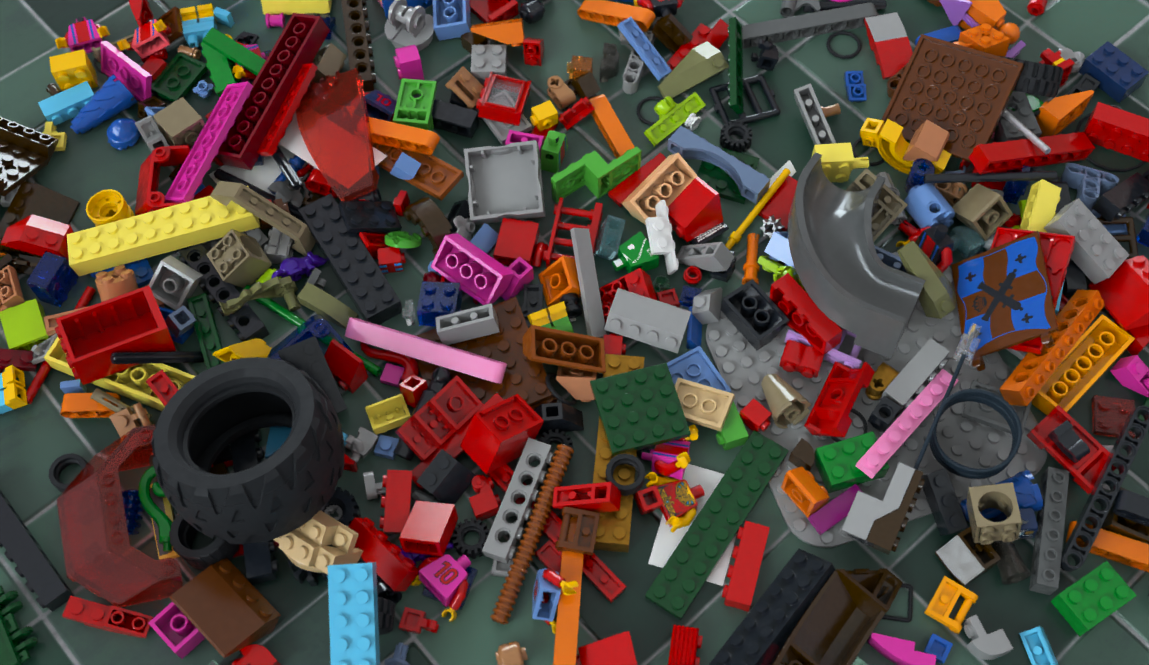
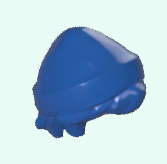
M130 118L117 119L107 129L108 142L113 148L120 151L134 146L141 135L135 125V121Z

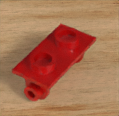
M588 97L580 98L581 100L575 103L571 109L569 108L564 113L559 114L558 120L563 123L566 130H569L595 110Z

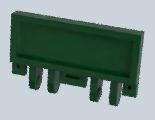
M0 585V665H21L31 658L28 650L36 646L38 640L36 637H33L20 644V641L33 633L32 626H26L17 631L19 626L14 614L23 608V604L21 601H18L6 607L19 594L16 590L4 594V589Z

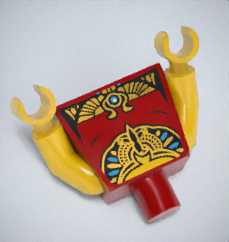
M649 472L644 478L650 480L646 486H657L664 503L660 510L667 521L665 524L672 527L670 531L675 532L677 528L689 526L696 515L698 507L696 499L705 496L702 486L699 484L690 488L684 479L657 476L654 472Z

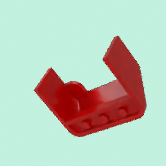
M189 145L157 147L141 164L135 216L182 203H166L164 194L158 191L160 167L183 165L190 152Z

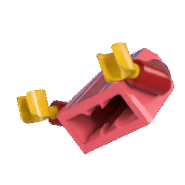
M156 19L147 20L144 25L136 28L131 42H127L125 38L116 43L120 51L125 49L136 51L143 59L170 45L167 35L171 33V28L164 24L161 19L159 21Z

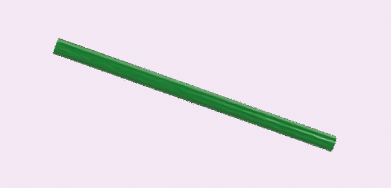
M249 285L244 287V289L248 290L251 288ZM255 299L311 336L315 335L316 339L329 346L333 340L331 336L272 299ZM342 344L363 360L365 369L368 372L379 376L382 368Z

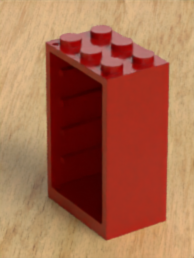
M149 285L56 318L58 327H55V331L61 340V347L64 353H66L67 363L75 379L80 378L83 385L138 365L112 364L110 356L113 352H165L176 350Z

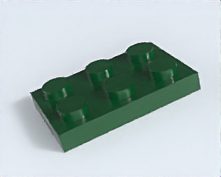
M179 52L151 84V92L171 102L177 101L188 94L208 68L205 63Z

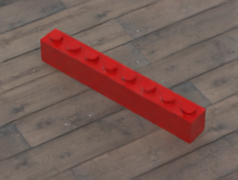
M1073 132L1070 134L1038 137L1051 148L1048 154L1042 152L1029 139L979 144L974 147L973 152L968 158L979 174L1085 160L1095 149V146L1084 132Z

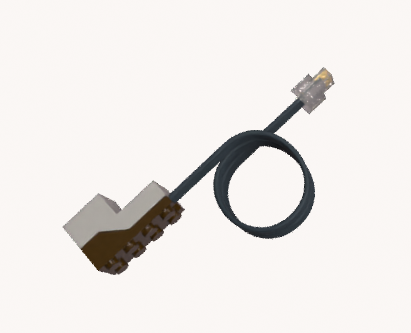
M972 323L968 333L962 334L953 357L959 363L914 468L900 462L898 463L883 501L858 491L842 527V535L887 555L890 554V551H896L901 539L897 537L898 532H904L909 518L905 517L906 513H912L917 501L914 498V494H920L925 479L922 478L924 472L919 471L918 468L929 442L931 451L941 466L955 475L969 479L992 477L1004 470L1014 458L1021 444L1022 426L1016 411L1006 400L992 392L981 389H964L950 395L963 363L970 365L980 343V339L977 337L982 326ZM971 401L985 404L1000 413L1007 421L1012 432V447L1008 458L994 467L980 469L961 465L948 457L938 443L937 425L940 417L949 407L960 402Z

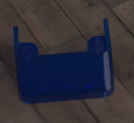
M313 315L272 348L267 358L281 360L277 352L278 350L314 335L316 339L324 338L331 332L344 347L352 353L354 352L323 316Z

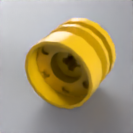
M112 189L97 192L89 199L86 206L87 215L95 226L135 216L124 197L118 191Z

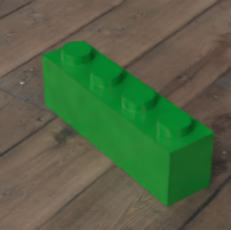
M201 42L203 48L201 52L207 60L206 66L211 72L210 78L215 84V93L221 97L227 84L241 83L240 79H236L235 74L232 73L235 66L234 61Z

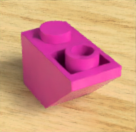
M518 257L507 267L514 272L508 288L500 296L504 300L515 297L524 288V284H529L534 279L533 267L521 257Z
M1138 355L1120 358L1110 372L1122 386L1149 398V368Z

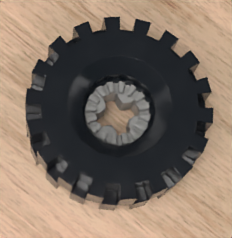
M341 487L336 488L330 500L321 508V511L329 516L330 513L334 514L337 511L338 517L334 519L347 527L355 517L359 518L361 516L354 496L350 495L346 489L342 491Z

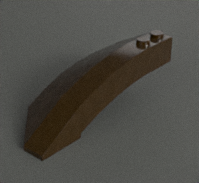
M887 568L878 570L836 569L798 621L773 665H852L884 614L888 612L903 582Z

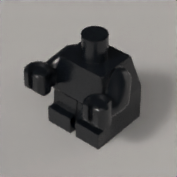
M760 39L758 41V48L761 49L759 56L757 53H752L751 61H758L756 68L773 71L779 60L777 47L769 41L764 42L763 39Z

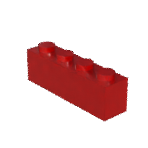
M355 517L348 526L359 534L354 548L363 550L361 558L366 563L376 562L377 574L393 591H406L419 574L414 561L405 557L401 553L402 550L397 545L392 544L384 532L377 530L372 520L367 517Z
M745 521L744 527H739L737 539H740L739 546H734L732 558H735L734 566L729 565L727 573L730 582L729 585H724L721 596L725 598L724 605L749 612L770 527L750 521Z

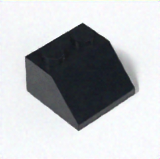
M441 449L416 482L442 502L455 505L476 475Z

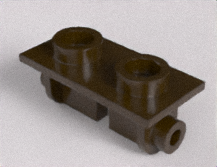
M19 254V257L12 259L11 264L16 268L17 273L51 278L55 260Z

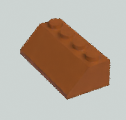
M530 325L523 335V354L530 361L603 374L606 372L604 338Z

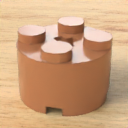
M124 265L117 266L112 271H103L95 275V283L101 302L139 289L134 271L126 269Z

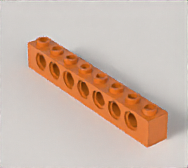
M1077 290L1056 316L1059 330L1051 333L1055 345L1046 348L1044 344L1041 354L1028 352L1003 383L999 390L1004 400L1010 405L1028 406L1105 306L1098 290Z

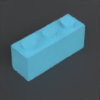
M85 81L38 102L47 121L53 122L56 126L74 118L90 101L94 93L88 82Z

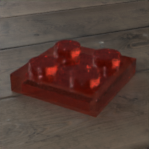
M1094 395L1092 397L1093 434L1118 437L1129 414L1135 410V400ZM1129 431L1130 437L1135 439L1136 435Z

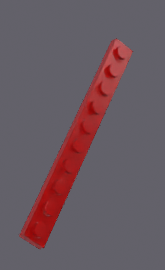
M505 464L487 475L506 493L514 471ZM520 497L516 499L515 503L522 504L525 498ZM533 501L530 509H535L534 504L537 503V501ZM551 510V513H548L549 519H546L547 524L543 526L544 531L542 532L556 545V542L559 541L562 520ZM594 553L593 556L583 554V575L612 603L626 590V585Z

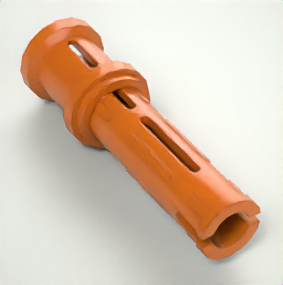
M756 233L747 235L746 263L743 265V285L752 279L759 284V279L757 278V273L760 270V266L757 263L759 235Z

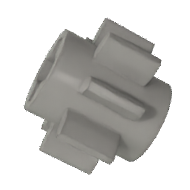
M769 216V220H762L764 224L760 229L764 232L763 236L770 235L771 239L774 232H780L785 226L781 224V218L775 220L774 216Z

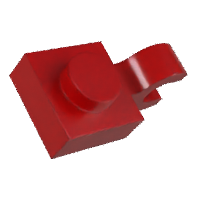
M405 607L399 629L420 634L422 629L437 633L439 624L435 620L426 619V612Z

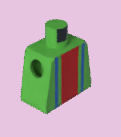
M552 130L548 131L541 149V170L552 173L559 171L568 149L566 134Z

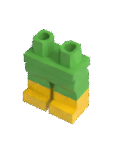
M564 301L527 315L531 325L574 333Z

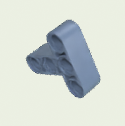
M1068 163L1060 178V182L1065 181L1068 187L1077 189L1076 199L1079 198L1092 212L1098 197L1117 186L1119 178L1108 172L1075 163Z

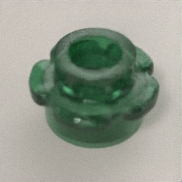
M664 275L657 276L652 283L657 292L669 290L671 287L669 284L670 280Z

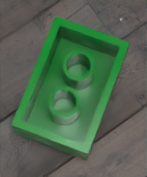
M873 431L816 448L814 462L828 494L852 487L855 484L859 485L885 477L890 468L888 463L882 467L873 479L855 466L877 441Z
M1105 561L1062 591L1050 602L1080 637L1137 595L1109 562Z

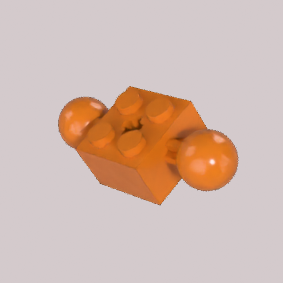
M984 23L960 32L958 41L953 43L992 55L1006 57L1009 45L1018 41L1020 29L1014 23H1005L998 30L994 29L990 24Z

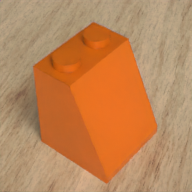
M968 0L973 4L967 11V14L978 24H990L994 29L998 30L1005 23L1004 18L1007 12L999 0ZM961 20L958 24L964 30L971 28L964 20Z

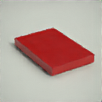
M788 176L758 215L768 220L769 216H774L775 220L781 218L780 222L785 226L781 230L787 231L788 215L798 181Z

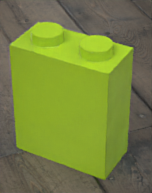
M36 298L0 312V319L9 349L31 351L34 345H39L51 337L46 333L44 309Z

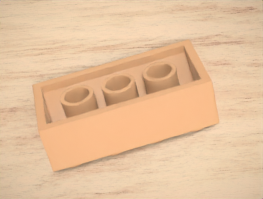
M679 153L669 155L622 204L634 218L646 225L645 220L648 217H657L655 206L660 200H665L666 206H669L698 176Z

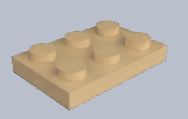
M678 378L675 389L686 421L722 431L735 395Z

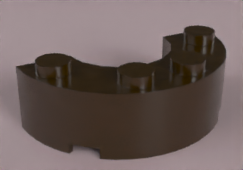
M424 196L406 206L403 214L406 220H411L414 226L417 224L420 226L423 235L429 238L434 249L432 252L436 256L445 235L452 234L450 231L452 226L435 202L429 197L426 198Z

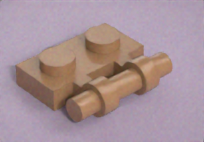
M140 402L132 405L136 411L135 413L132 412L130 407H127L109 416L127 451L147 443L148 440L145 435L148 434L149 438L152 439L153 430L156 429L147 416L146 408H143ZM136 419H140L141 423L144 426L143 429H141Z

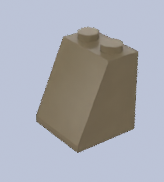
M978 183L952 207L955 210V217L985 241L996 232L997 227H1001L1013 215L999 193Z

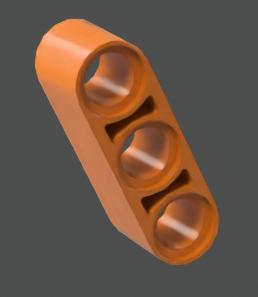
M105 392L115 397L116 399L121 400V396L119 394ZM66 393L63 396L60 414L66 418H110L109 416L116 412L91 399L92 393ZM104 398L105 401L111 403L116 407H119L118 405Z

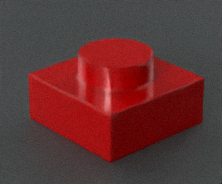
M400 190L398 196L394 198L393 206L397 215L404 216L403 212L405 207L410 204L407 191Z

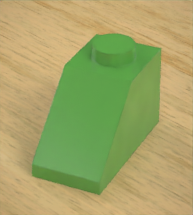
M734 401L722 431H718L716 434L717 442L723 446L724 451L744 445L749 437Z

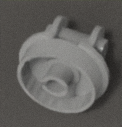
M395 0L388 10V19L385 24L386 37L396 49L415 44L418 51H421L433 39V17L430 14H426L422 6L407 7L406 0Z

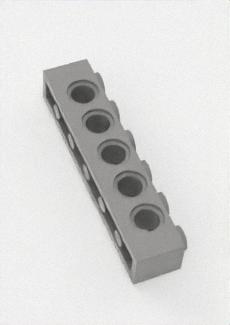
M528 438L482 549L484 556L508 564L510 559L514 558L517 550L515 545L518 539L521 540L522 534H524L523 525L525 520L528 521L531 515V505L533 501L536 502V498L539 496V485L546 479L545 475L547 474L546 468L548 464L550 465V462H553L552 457L554 453L551 445ZM533 461H540L538 466H530ZM524 480H533L530 485H523ZM520 497L525 498L524 503H515L516 499ZM511 516L518 517L515 523H508L507 521ZM503 535L510 536L507 542H500V538Z

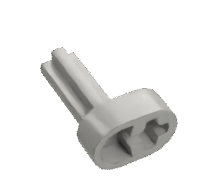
M373 471L363 473L367 500L377 499V495L386 494V487H382V482L375 483Z

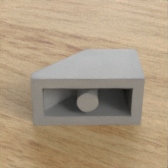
M721 287L704 290L693 298L692 314L702 325L720 322L723 290Z

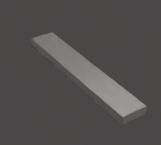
M572 228L570 232L587 335L603 338L607 333L604 330L605 321L589 229Z

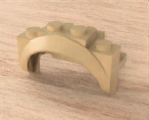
M321 510L301 527L273 539L279 543L278 548L283 550L293 564L307 571L326 573L327 575L328 565L358 563L363 553V550L354 548L359 534Z

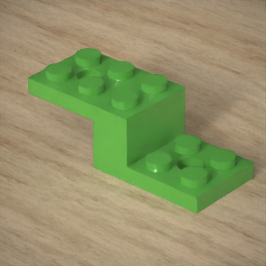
M402 78L393 123L433 131L432 109L437 81ZM415 94H420V95H421V96L418 97V98L412 97V96H414Z
M636 146L632 150H627L618 159H613L609 164L595 150L590 154H585L582 159L571 163L566 169L555 173L551 177L552 199L557 203L560 197L565 198L584 185L599 199L641 168V150Z

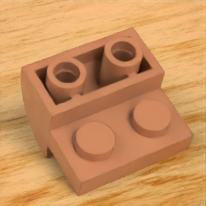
M10 265L0 270V312L25 302L17 271Z

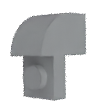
M151 115L135 122L151 153L157 147L169 146Z
M977 615L969 617L963 623L966 635L972 639L966 647L974 656L983 660H993L1008 654L1013 649L1003 629L986 634Z

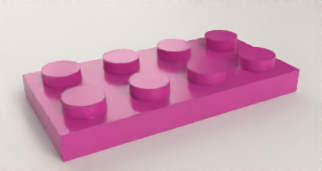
M107 40L101 42V71L108 77L115 75L116 78L113 81L120 80L137 100L142 101L150 98L152 95V75Z

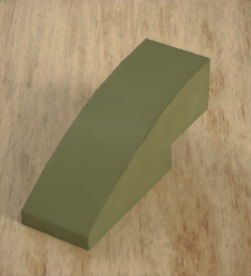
M308 282L297 296L301 305L315 311L317 316L344 329L347 328L349 317H359L356 312L344 303Z

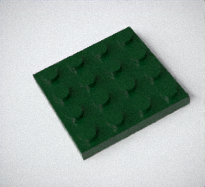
M667 363L590 381L612 456L690 437L691 433Z

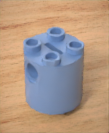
M925 183L921 186L916 185L908 191V196L904 200L908 204L905 210L920 229L927 226L934 227L939 224L949 227L954 223L952 218L955 215V210L933 183Z

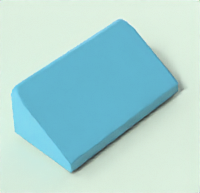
M1038 626L1019 633L1032 665H1058L1043 627Z

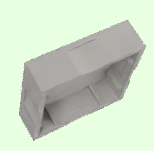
M536 140L510 143L498 147L485 146L464 149L466 175L469 183L468 201L471 222L479 225L502 222L503 218L521 220L546 217L540 152Z

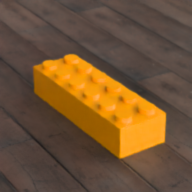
M1102 314L1075 343L1032 399L1031 404L1045 415H1048L1058 405L1068 413L1124 353L1135 338Z

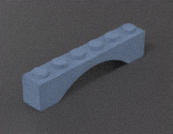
M680 126L668 139V151L673 154L679 153L683 159L702 160L720 167L735 181L741 195L753 203L757 204L768 191L771 179L765 174L759 173L750 165L744 164L735 156L729 155L720 147L714 146L705 138L694 134L690 129Z

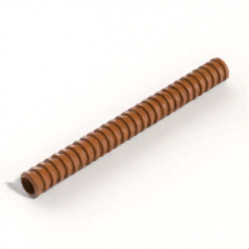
M558 444L556 447L558 450H555V456L552 457L553 462H550L551 468H548L547 471L549 473L545 475L546 480H543L544 486H541L540 489L542 491L538 493L539 497L536 498L535 509L531 511L530 521L526 523L528 527L524 529L523 539L519 541L521 545L517 547L518 552L514 554L516 557L512 559L514 563L510 565L511 570L507 572L508 577H505L506 583H503L502 586L504 588L500 590L501 596H498L499 601L495 603L496 608H493L494 614L490 616L493 621L504 625L509 622L507 619L511 617L510 611H513L512 606L516 604L515 599H518L517 593H520L521 590L519 588L523 586L522 580H525L526 577L524 575L528 573L527 568H530L529 562H532L533 559L531 557L535 555L534 549H537L536 544L540 542L539 537H542L541 531H544L543 526L547 524L546 519H549L548 513H551L550 508L553 502L554 487H561L559 484L563 482L562 478L565 477L566 466H569V460L572 459L571 454H574V450L567 445Z

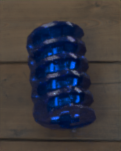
M920 158L913 162L906 180L905 190L907 193L912 187L925 184L923 182L924 174H934V165L929 160Z
M129 489L122 491L119 495V507L116 511L118 515L115 516L116 523L113 529L121 534L137 535L139 532L134 530V528H140L141 524L137 523L136 520H142L143 516L137 513L144 512V508L139 507L142 503L138 490Z

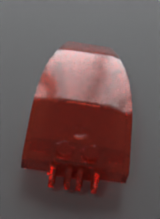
M357 68L343 73L336 71V76L327 75L326 80L320 78V83L311 82V87H308V91L303 95L300 106L296 110L297 122L303 140L317 167L340 201H351L376 190L379 175L375 170L369 117L363 91L364 85Z

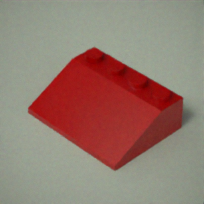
M1144 255L1125 260L1108 279L1096 284L1092 282L1088 285L1089 290L1099 291L1105 304L1104 308L1124 331L1149 324V260Z

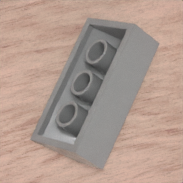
M618 288L604 330L678 354L691 311Z

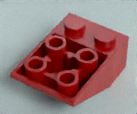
M641 268L599 288L605 324L618 288L657 300L650 275Z

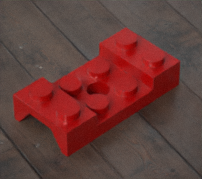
M839 362L834 363L804 425L812 435L846 436L852 423L849 417L850 411L861 388H868L875 373L868 362H864L861 369H850Z
M1058 405L1026 436L1041 450L1044 448L1067 471H1070L1069 473L1075 477L1073 480L1087 494H1090L1110 452ZM1066 420L1073 426L1071 428L1090 449V453L1077 463L1072 462L1048 437L1054 429ZM1111 466L1112 471L1117 469L1115 466Z

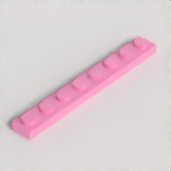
M942 369L855 466L873 479L943 400L953 376Z

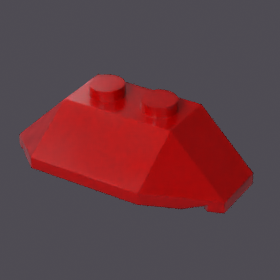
M32 214L7 227L1 245L69 264L67 234L74 232L68 224Z

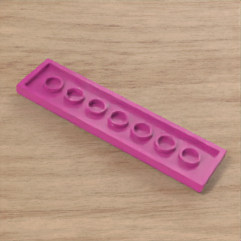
M251 83L227 84L165 195L166 203H185L193 200L194 193L202 184L203 177L210 169L212 160L219 153V148L226 140L229 129L235 124V118L242 111L245 100L251 94L250 91L253 87Z

